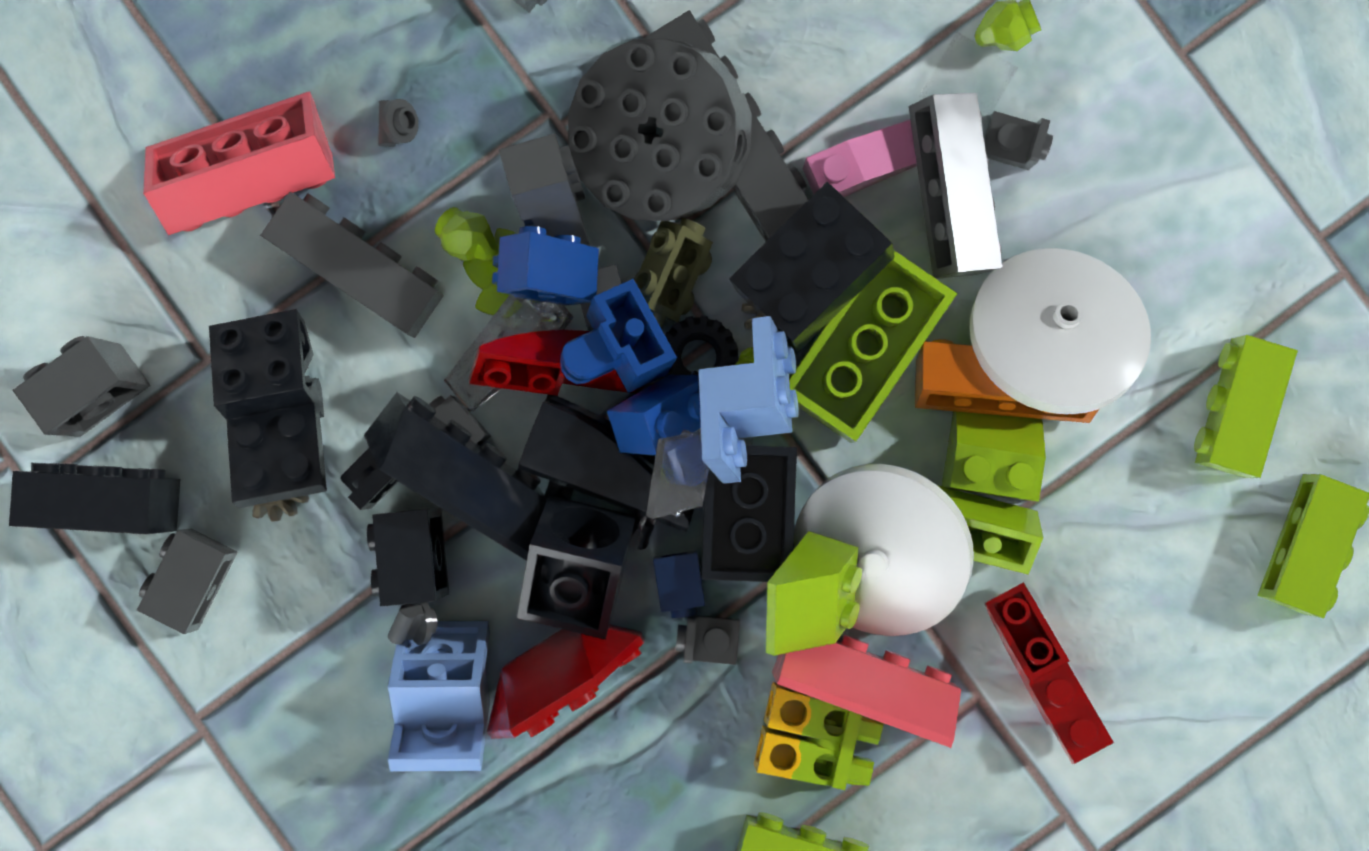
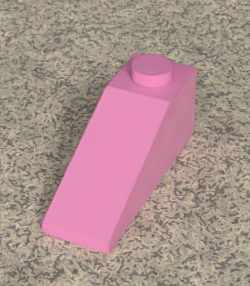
M907 120L844 141L807 157L802 169L813 194L828 182L843 197H846L916 167L911 121Z

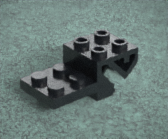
M287 310L210 325L209 338L214 407L227 422L232 503L237 508H244L326 492L327 486L320 418L324 417L322 387L319 378H310L309 375L305 376V372L309 369L308 366L314 354L305 321L298 310Z

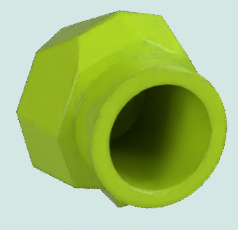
M1016 0L997 1L985 13L974 34V38L981 47L996 45L1000 50L1019 51L1032 41L1031 35L1042 29L1030 0H1022L1018 3Z
M452 207L439 217L435 225V234L441 239L443 250L449 255L459 258L461 261L473 258L488 261L493 259V256L497 253L498 247L485 216L482 214L468 211L462 212L459 208Z

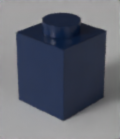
M697 550L654 557L653 563L661 612L670 611L671 618L697 615V607L705 606Z

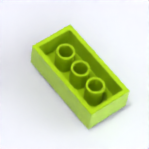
M895 250V258L822 329L796 367V373L791 374L789 377L790 390L796 391L798 407L850 443L856 442L958 294Z

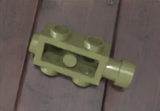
M681 218L679 224L670 221L660 222L657 231L651 238L650 247L641 268L634 277L638 288L661 329L666 319L678 322L681 315H685L691 310L695 300L692 290L699 275L704 274L712 263V255L709 251L713 242L703 237L706 228L686 218Z

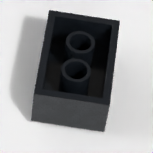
M826 182L729 280L736 292L762 317L771 316L778 331H784L787 342L799 352L895 258L893 243L832 185Z
M746 445L747 466L740 467L741 482L723 484L705 464L702 580L768 582L791 554L794 548L797 447Z
M31 462V471H13L9 526L131 534H155L177 531L181 479L165 478V469H136L116 466Z

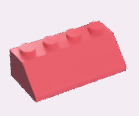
M310 91L146 147L143 194L168 236L180 231H193L206 222L221 217H234L247 208L265 202L274 203L280 201L289 192L294 193L306 188L315 189L324 185L327 181L335 179L333 155Z
M847 635L843 636L842 642L837 640L835 644L778 655L772 670L778 685L949 748L952 747L961 696V689L950 682L952 674L928 665L925 672L908 667L911 659L885 650L883 657L867 652L868 643Z

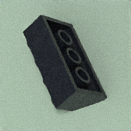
M396 392L364 434L379 470L527 561L529 545L547 501V498L538 486L541 480L534 474L521 469L516 470L506 464V456L494 446L485 443L483 447H480L471 441L472 434L454 420H450L445 424L434 416L436 414L435 409L421 398L413 396L409 400Z

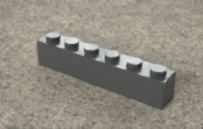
M690 10L644 37V39L683 41L710 52L719 58L711 45L715 42V38L704 19L696 21ZM723 56L719 58L730 70V74L735 79H738L737 72L728 57ZM747 92L745 97L752 113L751 151L739 181L732 189L766 242L808 201L803 192L808 188L795 166L789 169L780 155L784 152V148L779 138L772 129L767 132L764 130L757 118L761 116V111L754 98Z

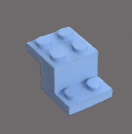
M771 316L752 318L754 363L698 369L702 461L723 484L741 482L740 467L747 466L746 445L744 440H739V438L792 433V418L798 417L799 414L797 394L795 390H790L789 374L796 373L794 349L792 346L787 347L785 332L778 331Z
M437 621V630L435 634H432L427 644L417 645L413 639L405 640L402 644H396L388 683L394 719V729L388 756L390 771L482 770L490 706L486 673V658L490 635L488 621Z

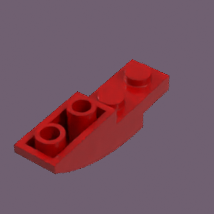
M582 330L535 331L515 334L482 344L478 348L469 376V384L555 396H558L562 384L628 393L616 370L585 384H575L564 376L560 367V356L563 347L568 341L590 332ZM642 386V387H640V388H638V389H636V390H634V391H632V392H630V393L637 394L644 386Z
M1023 582L984 603L1029 694L1046 724H1049L1071 763L1076 764L1113 744L1114 741L1067 663L1070 660L1025 583Z

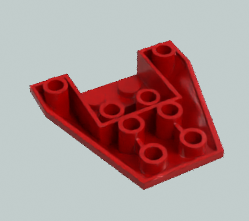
M610 624L605 640L561 629L508 662L500 672L488 723L487 733L491 739L516 738L525 731L528 732L530 737H533L555 723L554 718L559 715L558 711L568 705L571 711H575L596 697L595 692L599 690L598 686L618 667L626 665L642 654L639 648L644 644L645 638L641 631Z

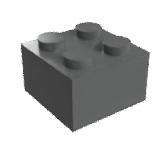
M79 336L67 342L60 349L62 355L51 363L39 364L26 372L23 376L25 381L13 389V392L44 435L81 437L151 385L121 344L89 336Z

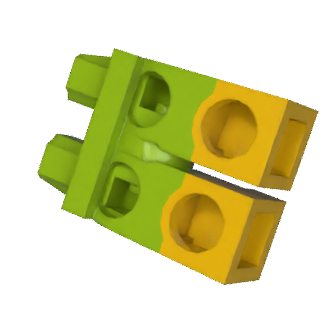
M772 681L764 715L766 726L762 725L753 762L757 773L831 786L841 790L846 789V784L869 786L874 762L872 759L853 755L856 741L859 740L878 745L884 723L786 688Z

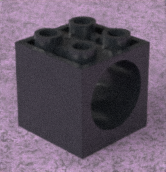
M549 495L529 545L517 618L606 640L622 583L636 516Z

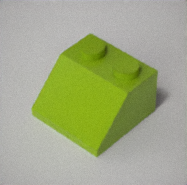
M953 411L941 486L968 492L1039 502L1046 460L1043 419Z
M810 531L807 532L767 582L766 653L775 656L835 644L846 628L851 629L854 626L860 609L859 603L855 602V593L862 577V569L857 567L859 547Z

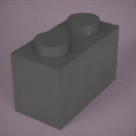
M194 529L177 530L176 534H170L161 547L159 556L163 559L156 573H151L140 588L139 596L142 597L137 611L182 634L199 630L238 552Z

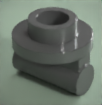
M404 99L379 101L378 145L382 147H395L396 144L411 142L418 132V117L413 106Z
M427 602L401 605L388 633V639L394 644H402L405 640L412 639L417 645L427 644L432 634H435L437 630L435 610L430 608Z

